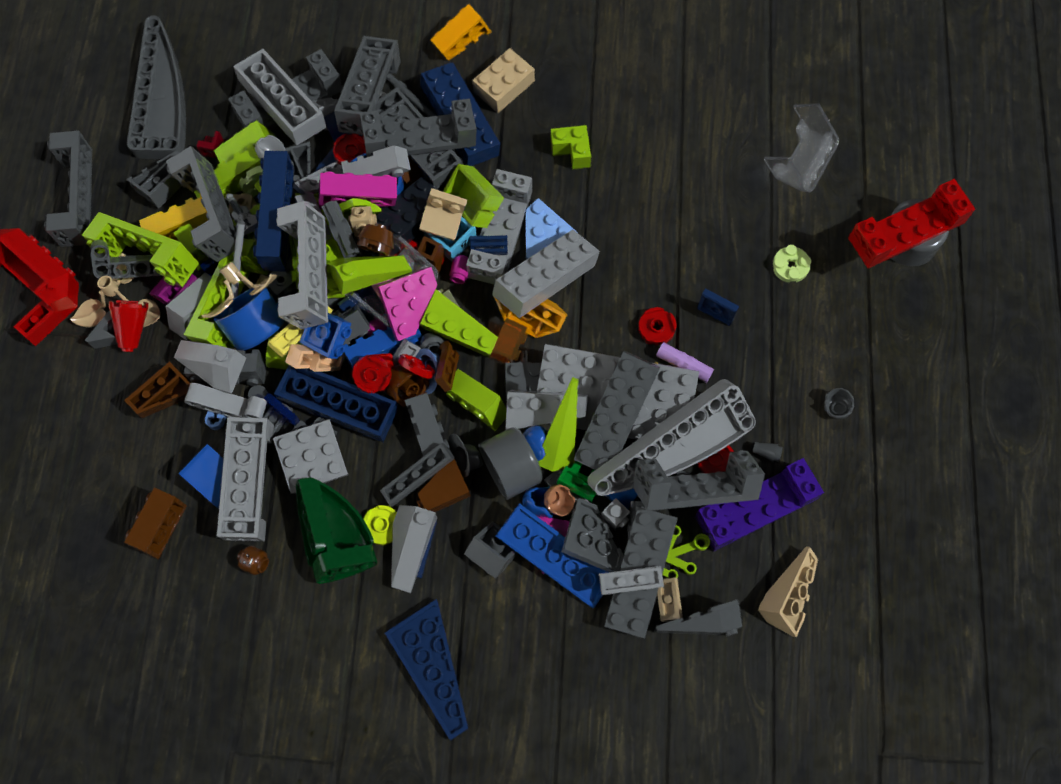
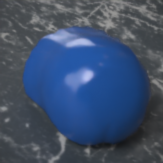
M539 425L531 426L523 433L537 461L545 457V450L542 444L548 433L546 428Z
M550 486L528 489L523 495L522 505L536 516L552 518L554 514L550 513L544 505V494Z

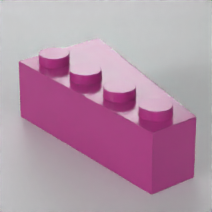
M334 172L320 173L318 206L322 209L321 206L329 201L337 200V203L340 204L352 198L367 200L379 207L395 206L397 200V177L390 175L373 176L371 174L354 175L353 173L335 174Z

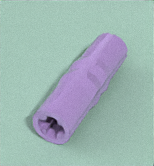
M664 342L656 354L657 357L672 364L674 367L699 371L698 379L705 383L708 382L714 371L713 368Z

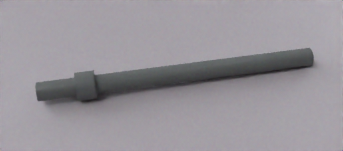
M391 73L387 75L386 79L394 86V89L398 87L405 97L427 117L436 116L406 88L407 86L402 81H398Z

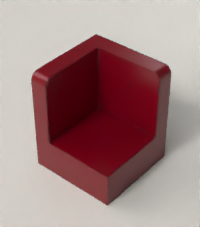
M215 131L214 137L206 136L204 141L198 140L196 147L202 156L217 158L214 150L223 143L224 139L219 131Z

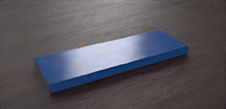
M519 503L495 537L594 609L603 596L599 574L610 572L561 552L565 537Z

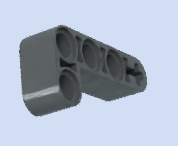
M95 240L91 244L93 273L98 279L102 276H110L112 279L162 276L154 270L155 267L153 265V268H150L149 261L153 255L110 257L109 247L105 241ZM98 247L105 249L101 254L96 253L94 250ZM139 263L146 264L144 269H138L136 266ZM120 264L127 266L124 270H118L116 267ZM103 265L107 269L105 271H98L97 267Z

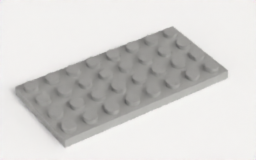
M545 344L537 391L565 393L572 377L578 379L577 394L588 395V409L585 417L577 418L576 428L587 430L620 357ZM653 363L659 366L660 369L628 438L638 440L695 398L699 371Z

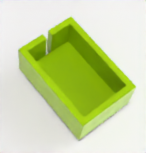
M463 164L457 165L443 190L445 193L467 199L462 216L474 227L487 228L495 215L493 211L497 212L504 200V197L473 166Z

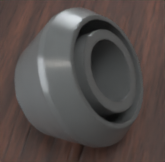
M426 333L421 337L419 347L421 349H429L432 353L440 354L442 351L440 345L444 341L435 333Z

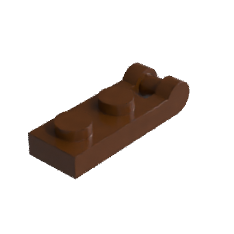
M444 341L440 345L442 351L435 380L447 392L452 390L459 354L456 350L452 349L449 341Z

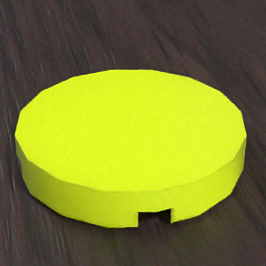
M376 506L367 511L363 517L372 534L375 545L392 543L393 522L397 512L389 506Z

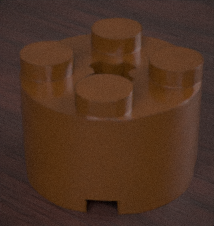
M400 364L391 369L392 377L389 385L385 388V392L400 406L405 407V400L427 393L425 392L427 386L429 387V380L407 370Z

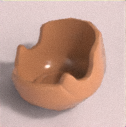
M556 484L545 492L544 505L550 513L563 517L569 515L574 509L575 498L570 494L568 487Z

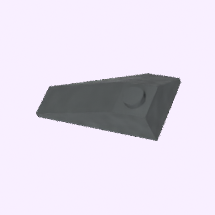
M738 600L712 607L706 613H694L688 616L687 619L679 618L658 625L654 628L655 633L721 635L725 633L726 637L737 634V629L742 627Z

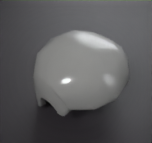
M268 135L265 138L261 137L256 142L255 152L258 158L261 159L264 158L265 151H285V147L278 138Z

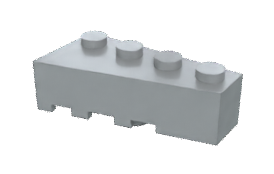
M523 390L508 391L506 430L512 427L520 429L552 423L565 393ZM578 394L577 418L587 415V394Z

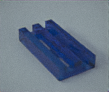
M268 393L264 397L267 404L294 427L299 423V418L273 395Z

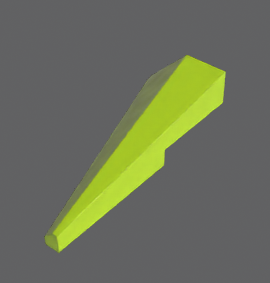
M572 377L542 444L545 450V457L538 461L540 467L550 471L563 470L565 466L572 468L575 462L573 459L576 449L577 390L579 380Z

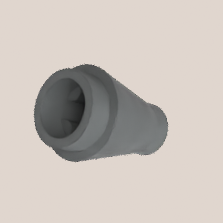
M755 442L753 453L774 463V461H780L783 447L779 446V444Z

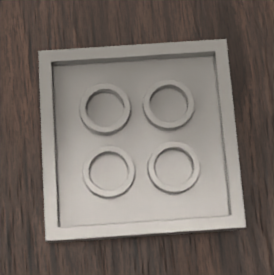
M330 419L273 438L291 494L296 493L295 488L298 479L314 478L322 483H327L348 476Z

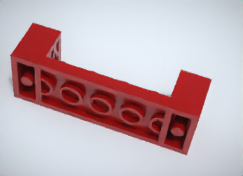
M952 179L939 185L930 198L876 222L872 216L857 223L848 238L869 269L964 224L975 211V207L957 181Z

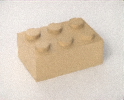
M509 48L472 80L473 92L499 113L535 81V69Z

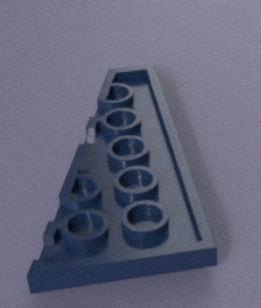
M436 599L385 632L451 741L469 728L438 600Z

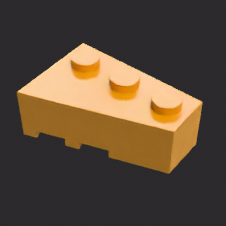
M468 4L453 19L449 20L444 28L436 32L431 41L449 61L464 51L467 44L472 41L476 43L479 41L478 37L484 33L488 35L491 31L481 16Z

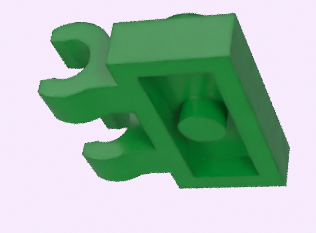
M575 461L572 468L565 466L556 484L566 486L571 492L592 502L596 492L588 485V476L580 473L583 464Z

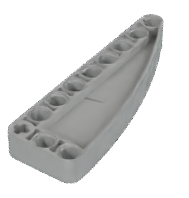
M722 379L592 472L587 480L588 485L600 496L633 489L637 460L649 458L657 459L667 476L675 474L710 457L751 431L756 423L755 417L740 389L730 381Z

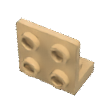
M431 188L419 230L455 241L467 199Z

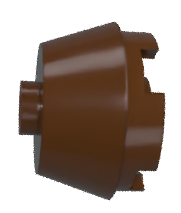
M375 223V225L366 224L357 236V247L365 251L379 253L378 255L389 257L391 250H394L393 232L387 230L384 225Z

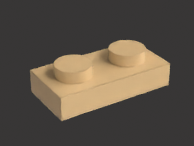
M675 577L663 579L664 587L658 588L657 592L661 622L683 618L678 579Z

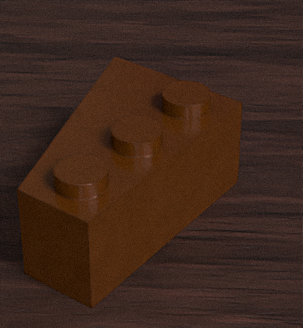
M169 361L124 401L137 415L144 418L184 401L190 382Z

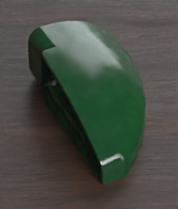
M298 479L295 489L301 533L307 562L313 568L316 583L324 584L341 580L377 565L378 562L372 546L374 543L372 534L364 519L352 504L340 493L317 479Z

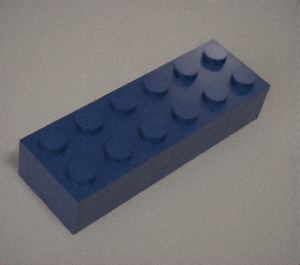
M451 62L421 73V88L437 116L451 114L452 101L470 98L477 129L476 146L456 149L464 164L473 166L499 156L500 142L454 63Z
M265 151L264 158H261L263 175L259 177L261 192L258 193V203L260 204V210L256 212L258 227L255 228V238L257 239V245L253 247V255L257 258V262L261 265L263 271H286L289 234L278 227L276 218L278 208L292 204L294 167L288 151Z
M291 365L287 367L274 393L279 401L322 419H330L332 423L382 443L399 410L398 404L394 400L376 393L364 392L356 385L323 372H314L309 368L295 369Z

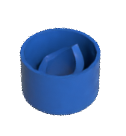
M253 288L243 292L234 298V301L222 313L214 317L216 324L237 350L244 351L259 345L277 332L285 322L284 319L279 317L277 310L279 304L267 288L252 296L249 293L254 290Z

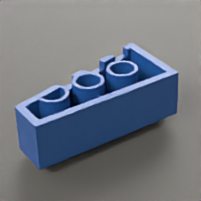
M389 324L385 331L378 329L372 332V335L367 339H363V337L356 339V344L343 345L345 348L344 355L353 369L359 358L365 355L387 353L394 355L403 340H395L391 325ZM418 329L415 335L405 339L419 345L422 335Z

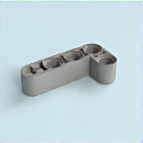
M190 383L184 400L186 404L227 417L263 418L267 401L260 397L251 396L247 399L197 383Z

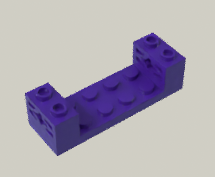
M802 458L786 466L781 473L763 481L759 500L707 505L699 509L694 517L702 532L709 537L710 546L714 552L816 501L824 492L805 459Z

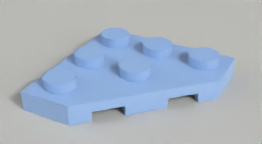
M539 198L526 209V260L573 229Z

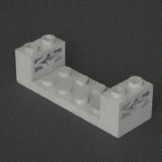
M499 169L496 170L492 186L504 197V200L497 212L493 211L495 214L487 228H482L480 236L507 235L508 255H493L471 249L466 264L468 278L494 285L496 279L508 272L532 194V177ZM476 247V249H492L485 247Z
M305 201L278 208L276 218L278 227L298 240L297 269L299 272V293L278 298L279 306L277 310L279 317L299 329L328 323L325 216Z
M227 417L217 537L223 540L265 541L266 521L261 519L267 444H272L274 429V425L268 418Z

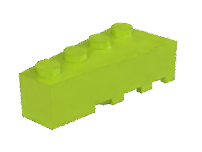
M435 289L420 327L489 358L498 337Z

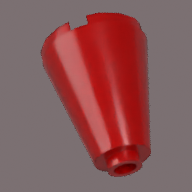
M116 300V304H114L113 301H109L117 346L122 348V351L133 352L134 348H138L149 303L143 302L142 305L138 304V301Z

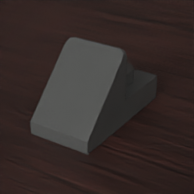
M110 311L105 314L85 339L94 349L117 344L116 337L111 334L114 332Z

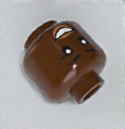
M252 545L242 549L237 556L239 568L252 575L263 573L269 564L267 553Z

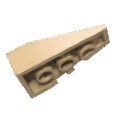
M807 546L767 591L758 609L768 623L793 637H797L804 622L806 613L803 612L805 601L808 602L810 597L807 594L808 585L813 582L818 558L812 549Z

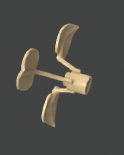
M120 264L116 268L118 270H124L127 266L124 264ZM102 276L99 278L97 285L101 289L99 294L101 295L102 304L96 299L87 300L80 305L70 320L82 327L97 326L106 314L103 310L106 307L104 295L113 297L117 294L122 300H128L118 291V286L120 283H129L134 277L112 279L110 276ZM142 299L138 304L143 305V302L149 303L143 326L146 327L155 323L160 318V309L154 301Z
M233 262L228 263L219 271L226 279L223 282L227 286L229 297L212 312L201 316L203 318L214 317L222 313L234 301V295L229 283L235 285L241 280L247 287L254 289L249 293L252 296L264 290L277 278V275L270 274L268 277L261 274L256 284H253L241 274Z

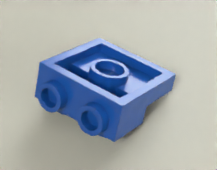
M328 313V323L305 328L299 343L327 358L338 359L344 353L345 348L343 344L345 339L351 335L352 329L350 326L352 323Z

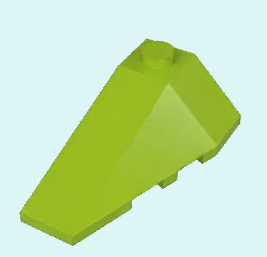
M404 255L345 257L326 263L327 269L341 295L412 272Z

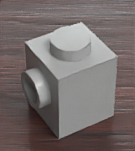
M616 498L601 514L603 519L614 530L619 526L623 528L630 520L628 518L630 511Z

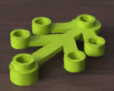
M676 525L675 529L678 530V534H673L666 562L683 569L687 575H693L697 570L696 565L693 562L688 563L676 557L695 549L699 551L706 550L710 545V539L705 534H698L693 542L672 549L676 538L681 534L680 527ZM702 540L704 546H699L697 541ZM687 566H693L694 571L689 572ZM664 568L662 576L666 577V579L669 578L668 573L670 572L675 574V578H678L676 570Z

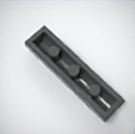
M441 442L382 488L380 492L389 506L393 507L453 461L455 458L452 452Z

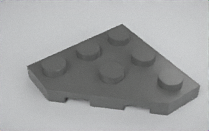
M578 498L575 501L561 552L607 572L620 571L623 553L612 539L614 536L608 525L603 523L597 505Z

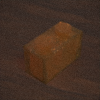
M506 318L490 357L504 363H512L513 360L517 361L521 352L518 350L519 345H524L528 336L525 333L527 327Z

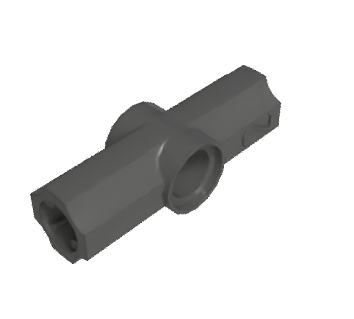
M337 200L325 203L321 207L344 258L355 257L360 252L352 236L353 233L349 223L344 218Z

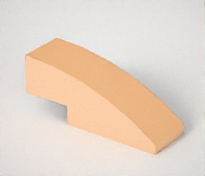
M291 344L285 362L295 369L309 368L314 372L340 371L345 355L343 353L338 359L327 358L305 345Z

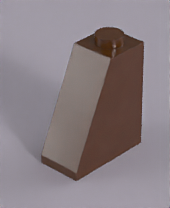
M455 459L438 471L418 493L420 500H417L420 508L437 512L470 497L469 490Z

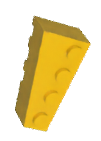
M201 194L200 198L195 200L193 198L185 200L186 204L169 207L168 212L163 213L160 211L139 220L141 228L178 241L173 232L177 231L179 227L190 223L192 228L195 229L208 221L206 208L201 203Z

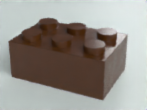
M153 488L152 492H149L145 499L146 503L143 509L137 513L133 527L127 531L124 543L159 559L187 505L177 497Z

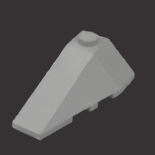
M181 340L174 356L175 359L213 388L231 394L246 360L245 356L234 349Z

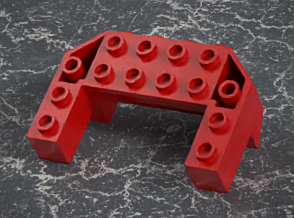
M20 228L0 229V266L3 265L42 300L14 326L26 339L37 346L78 307L79 282L74 278L76 274L67 267L65 269L62 267L63 263L56 256L52 258L50 256L51 252L45 246L40 247L38 245L39 241L32 235L27 236Z

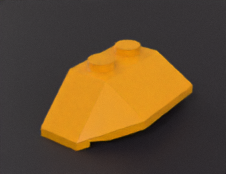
M494 297L504 321L535 338L559 332L567 317V314L556 303L547 299L521 318H518Z

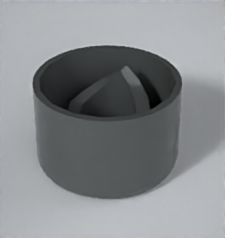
M925 199L906 200L899 204L891 215ZM949 231L891 259L904 266L923 265L930 261L944 244Z
M515 427L509 428L478 444L484 463L497 488L506 500L542 481V471L537 458L519 429Z

